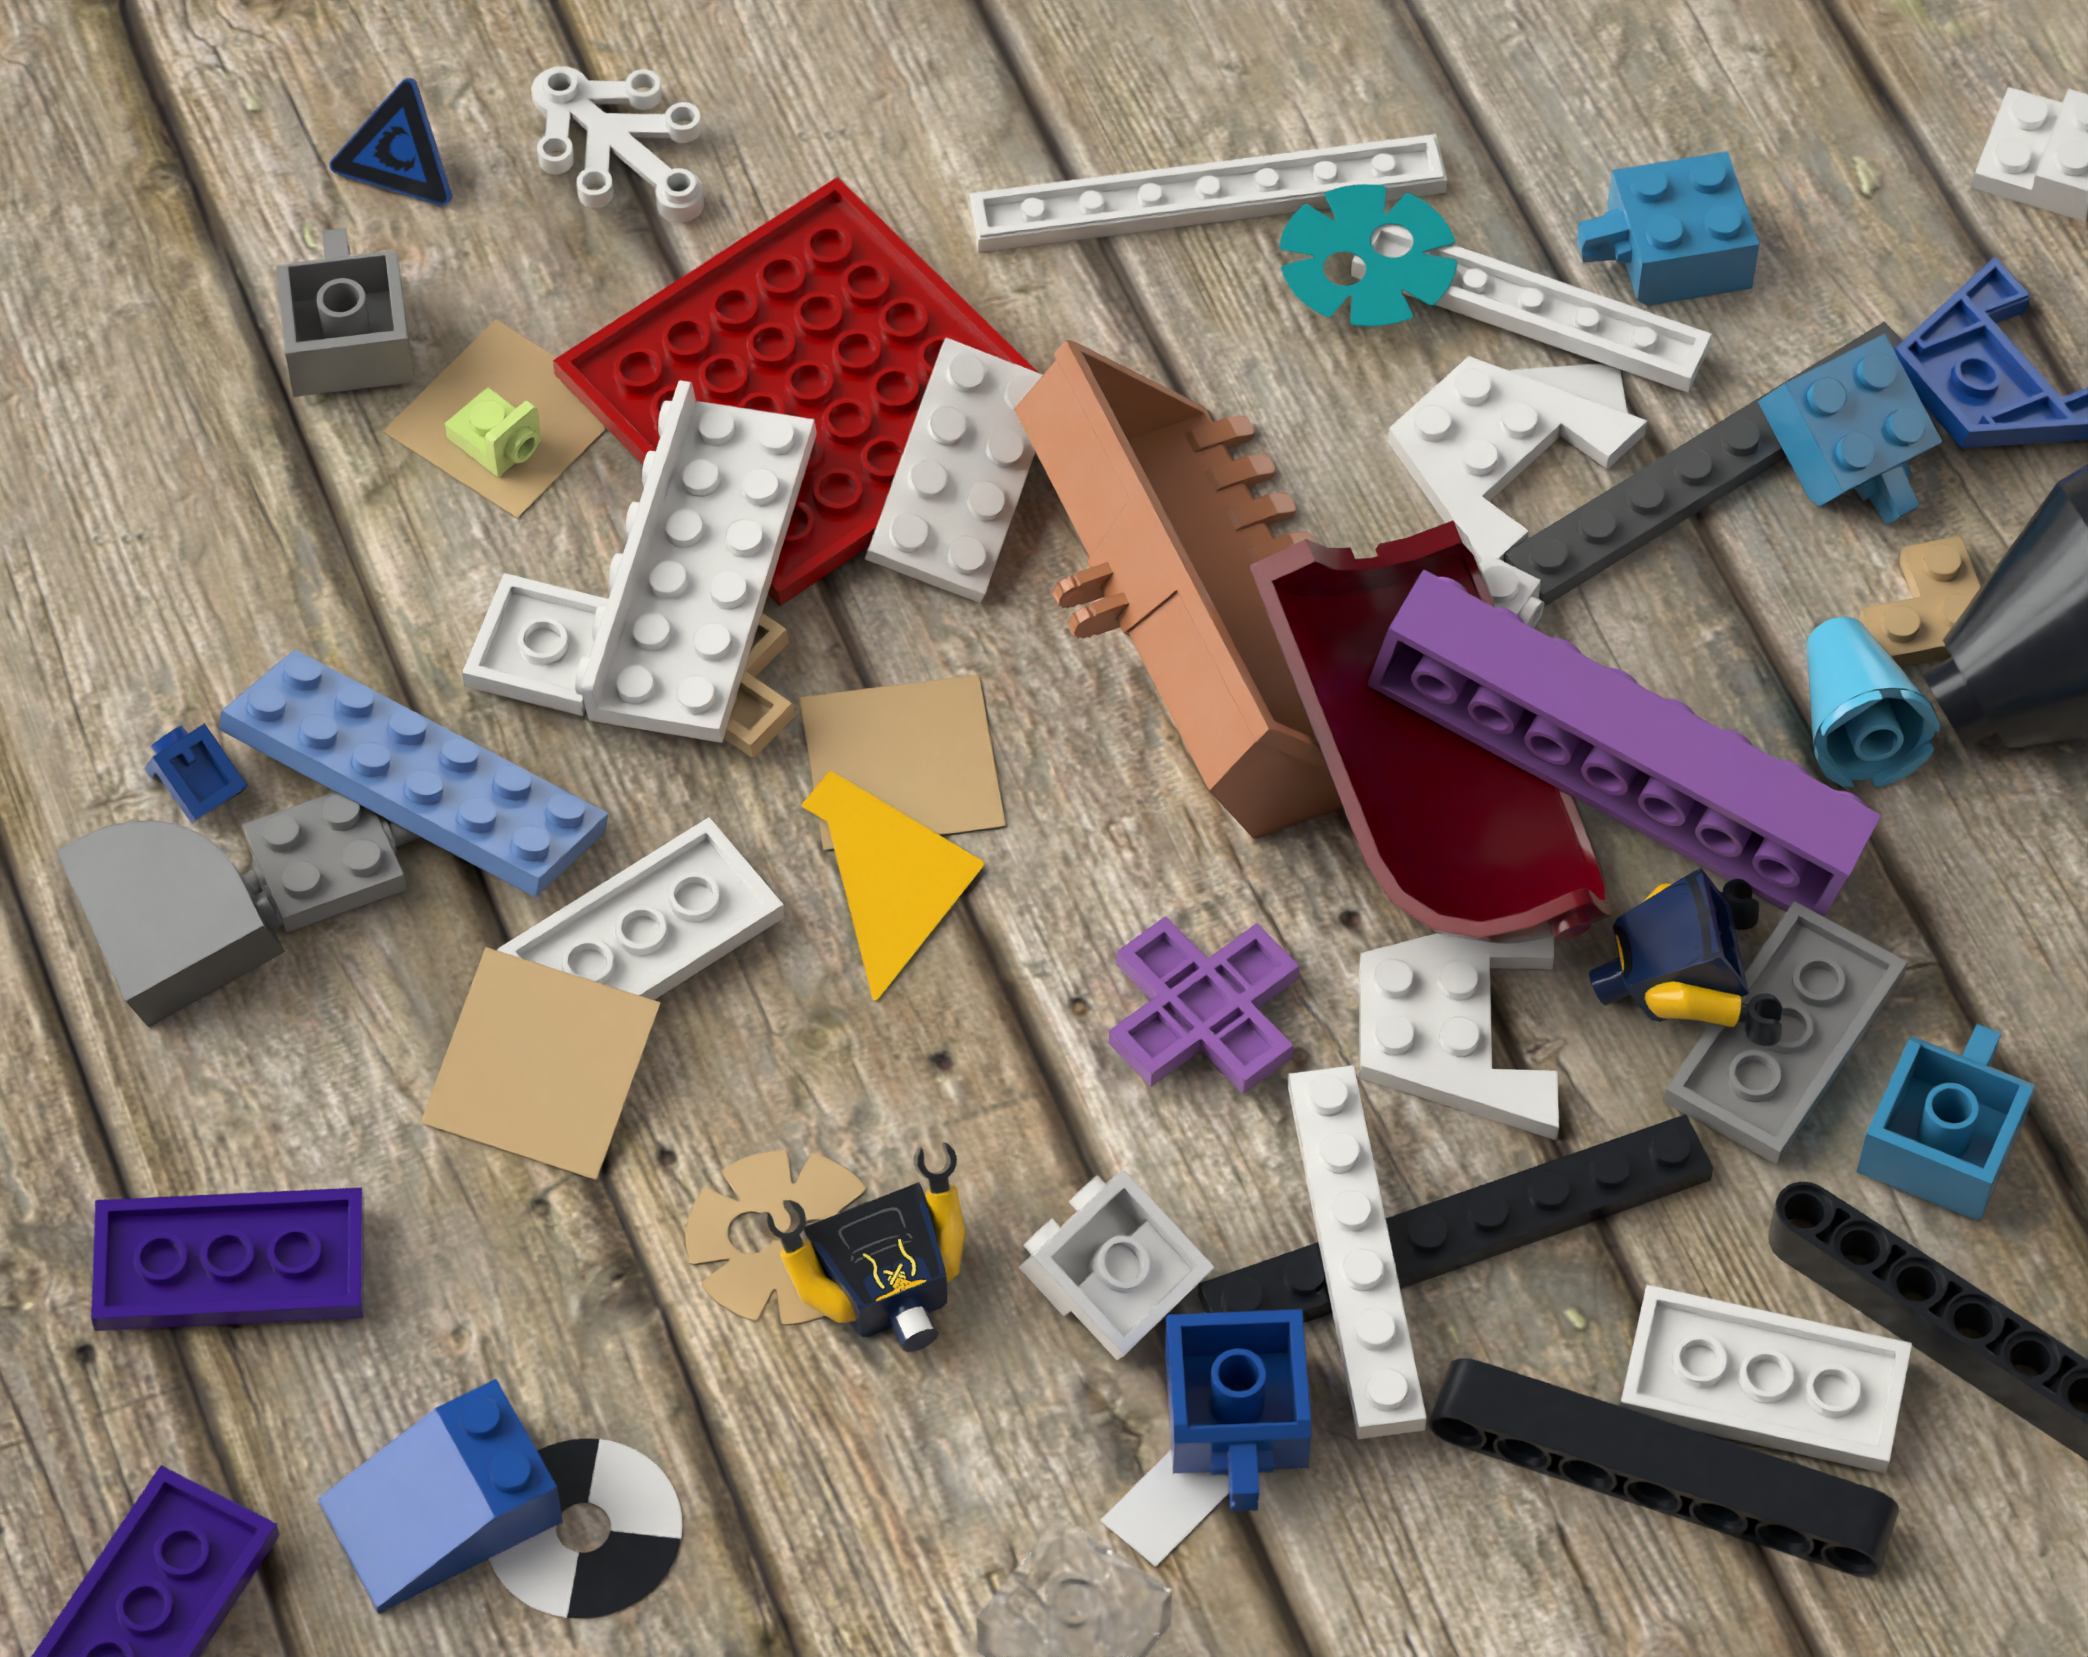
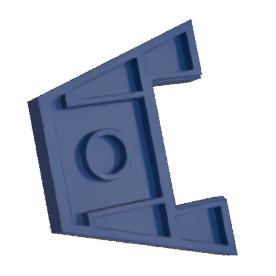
M1993 257L1895 348L1894 351L1922 404L1961 448L2088 440V387L2061 397L1996 325V323L2023 314L2030 301V294L1996 257Z

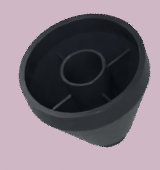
M2088 464L2056 483L1944 637L1943 642L1952 657L1922 674L1967 750L1998 733L2008 749L2088 739Z

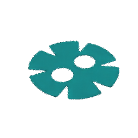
M1357 184L1326 191L1324 196L1336 218L1335 220L1310 205L1303 204L1291 217L1283 230L1279 245L1281 250L1314 256L1313 258L1281 266L1283 276L1292 292L1309 308L1327 318L1331 317L1349 296H1352L1350 323L1352 325L1384 326L1412 319L1413 314L1401 290H1405L1424 303L1433 306L1445 294L1456 273L1457 261L1455 259L1423 254L1425 251L1455 243L1453 233L1444 218L1431 205L1411 193H1405L1393 208L1385 214L1386 187L1384 185ZM1382 225H1400L1411 233L1413 245L1402 256L1386 257L1376 252L1372 247V233ZM1349 252L1363 260L1366 272L1364 277L1355 284L1338 285L1331 282L1325 276L1323 271L1324 262L1335 253Z

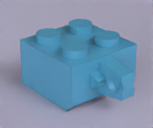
M1728 151L1612 170L1607 204L1608 212L1604 213V216L1579 222L1576 239L1582 262L1613 260L1625 262L1637 301L1647 306L1752 289L1760 244Z
M1886 334L1784 383L1758 401L1808 498L1820 507L1855 489L1862 500L1870 499L1885 524H1889L1919 507L1907 479L1912 476L1908 462L1942 443V440Z
M1976 1024L1962 1055L1911 1036L1866 1132L1856 1172L1981 1222L2025 1122L2036 1087L2035 1084L1990 1067L1998 1048L1997 1044L2001 1033Z

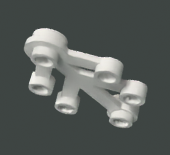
M563 66L547 69L536 77L531 88L532 100L535 107L547 118L546 135L537 145L538 161L541 169L550 174H562L573 166V145L569 139L570 123L572 120H575L588 131L585 170L577 177L578 198L583 205L590 208H600L612 200L614 194L612 176L609 173L610 151H612L655 188L657 210L664 219L674 223H686L694 220L701 214L704 208V195L700 179L687 169H671L635 139L670 138L678 143L694 141L701 133V116L696 106L680 102L670 106L665 114L604 113L595 105L630 103L632 107L640 110H648L657 106L662 99L661 80L655 72L647 69L632 72L626 81H588L580 71ZM641 87L651 88L647 92L636 91V89ZM681 120H687L691 122L687 125L675 124L676 122ZM553 151L563 152L562 155L557 157L548 155ZM591 185L603 186V188L599 190L587 189Z

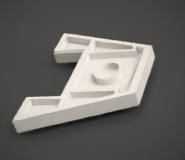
M1468 356L1389 427L1388 443L1443 521L1447 523L1454 520L1468 536L1478 562L1480 563L1487 553L1504 561V554L1528 539L1529 530L1490 503L1500 491L1560 436L1602 467L1609 469L1645 436L1647 420Z
M1436 933L1360 953V1079L1557 1140L1559 1130L1557 1071L1492 1069L1490 968L1552 970L1554 963V937L1503 944Z

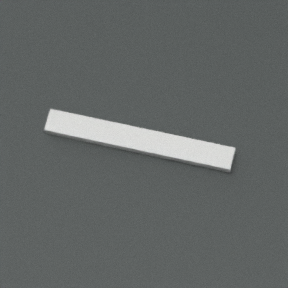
M1432 134L969 193V206L978 253L1293 213L1303 204H1308L1316 210L1330 208L1324 193L1349 185H1384L1386 187L1385 201L1400 199L1405 193H1411L1417 197L1446 193L1447 176L1437 136Z

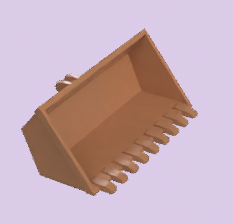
M1065 340L1054 353L1056 357L1055 362L1014 410L1090 557L1087 561L1090 568L1076 572L1073 576L1068 575V577L1057 582L1052 591L1053 597L1057 605L1061 606L1062 609L1064 607L1069 609L1078 604L1083 605L1106 597L1091 603L1089 606L1084 605L1083 608L1072 613L1067 623L1073 636H1076L1077 639L1090 638L1094 634L1099 635L1121 627L1123 633L1131 637L1209 791L1253 839L1342 808L1343 805L1249 568L1250 564L1305 539L1315 542L1312 535L1305 531L1288 533L1277 538L1273 536L1269 525L1290 519L1296 514V505L1289 494L1284 492L1273 493L1254 499L1249 491V486L1270 480L1275 476V466L1270 457L1265 454H1255L1236 460L1232 459L1227 448L1251 441L1254 438L1255 429L1251 421L1246 416L1240 415L1226 417L1213 422L1204 406L1075 341Z

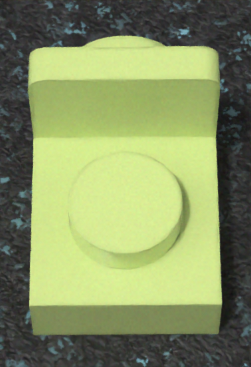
M489 387L445 422L446 437L498 478L515 463L519 464L526 461L541 442L537 407L526 400L515 408Z

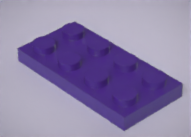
M362 1187L95 1200L91 1321L94 1331L364 1318L365 1200Z
M160 1465L31 1657H200L280 1536L277 1523Z

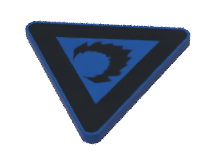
M406 78L397 85L332 158L330 169L339 175L438 205H445L452 200V192L418 84L413 78Z

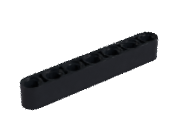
M1799 1181L1789 1184L1780 1191L1773 1210L1768 1241L1773 1253L1779 1259L1905 1342L1912 1343L1914 1348L2088 1461V1414L2076 1410L2071 1405L2072 1402L2088 1404L2087 1358L1825 1188L1812 1182ZM1804 1219L1814 1227L1809 1229L1799 1228L1789 1220ZM1859 1255L1870 1262V1264L1856 1265L1849 1262L1844 1256ZM1914 1291L1921 1294L1926 1300L1922 1302L1906 1299L1901 1292ZM1971 1328L1983 1337L1979 1339L1967 1338L1956 1329ZM2018 1364L2027 1365L2034 1368L2040 1375L2026 1376L2019 1373L2013 1366Z
M1458 1358L1450 1363L1428 1422L1430 1429L1435 1435L1453 1445L1855 1576L1870 1577L1880 1572L1899 1514L1897 1503L1891 1497L1876 1489L1470 1358Z

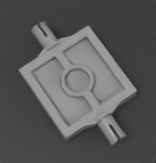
M333 792L242 824L244 837L252 854L253 869L252 872L242 876L256 894L264 890L267 892L282 918L285 932L289 933L407 890L405 876L397 860L396 847L422 837L394 822L387 823L381 815L337 792Z

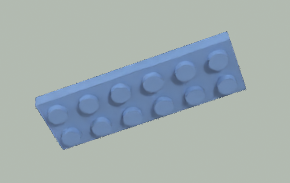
M296 649L221 710L220 731L534 897H537L606 832L609 813Z

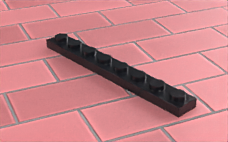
M1684 1114L1385 1218L1400 1289L1409 1287L1711 1181L1714 1167L1687 1115ZM1319 1242L1198 1284V1297L1205 1313L1302 1309L1303 1323L1333 1313Z

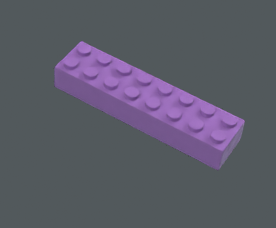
M1424 569L1390 625L1367 686L1721 877L1729 881L1733 879L1745 880L1752 887L1753 894L1786 912L1792 903L1796 901L1825 917L1851 874L1881 817V814L1869 809L1865 802L1856 795L1846 791H1836L1810 777L1808 772L1800 765L1772 757L1754 747L1742 734L1733 730L1718 728L1696 716L1693 710L1686 704L1678 700L1662 698L1638 685L1637 681L1628 673L1615 668H1606L1582 655L1580 650L1572 643L1561 638H1551L1526 625L1511 610L1501 607L1495 608L1468 594L1467 590L1455 580L1447 577H1437Z

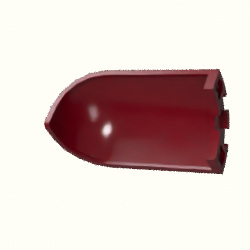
M1454 520L1407 538L1380 543L1375 549L1378 555L1376 557L1355 559L1351 547L1327 548L1305 539L1250 564L1249 568L1364 861L1392 904L1439 934L1503 944L1527 942L1551 936L1556 941L1568 940L1589 930L1592 923L1612 916L1611 898L1603 871L1573 796L1367 686L1388 629L1423 569L1437 577H1447L1455 580L1467 590L1468 594L1496 608L1470 540Z

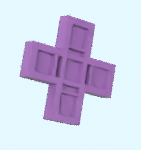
M1165 916L1117 951L1116 965L1146 994L1150 1001L1109 1030V1044L1150 1087L1201 1051L1242 1094H1245L1293 1058V1044L1258 1008L1299 979L1300 965L1258 923L1207 958Z

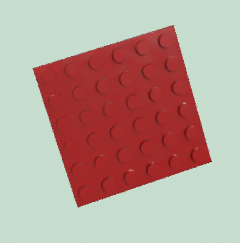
M839 177L831 180L553 360L554 375L642 465L648 451H656L660 440L658 433L660 410L664 401L673 400L679 380L692 382L696 401L815 420L817 435L768 595L779 606L869 547L945 338L1039 373Z

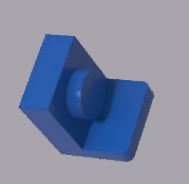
M205 723L190 733H187L183 725L158 739L151 745L156 755L144 767L151 779L157 775L159 776L191 824H194L239 795L248 787Z

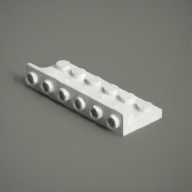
M679 380L673 400L664 401L661 407L658 421L660 440L656 451H648L642 469L644 490L640 502L633 501L628 509L625 527L628 540L624 552L616 553L612 559L609 572L610 596L607 605L600 604L596 609L592 625L594 645L590 658L582 657L579 662L575 678V690L577 694L583 697L589 721L722 743L817 431L814 419L696 401L692 382Z

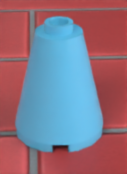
M1838 617L1829 619L1816 627L1808 637L1806 649L1814 755L1823 773L1828 779L1837 784L1855 788L1852 780L1871 779L1874 787H1880L1911 775L1931 756L1934 751L1931 741L1935 731L1938 733L1940 731V723L1932 704L1861 621L1851 617Z

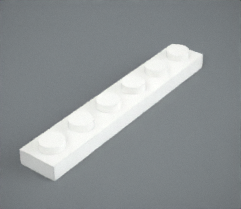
M1386 224L1378 227L1372 233L1371 245L1376 252L1383 256L1399 257L1406 254L1412 248L1413 237L1404 227ZM1452 244L1423 252V254L1451 258L1457 261L1454 279L1445 294L1435 305L1689 393L1709 350L1711 333ZM1355 255L1352 260L1351 276L1362 279L1365 275L1366 267L1363 260ZM1401 290L1402 294L1414 297L1405 290Z
M1354 1065L1290 1073L1288 1090L1357 1438L1365 1439L1424 1431L1426 1414Z

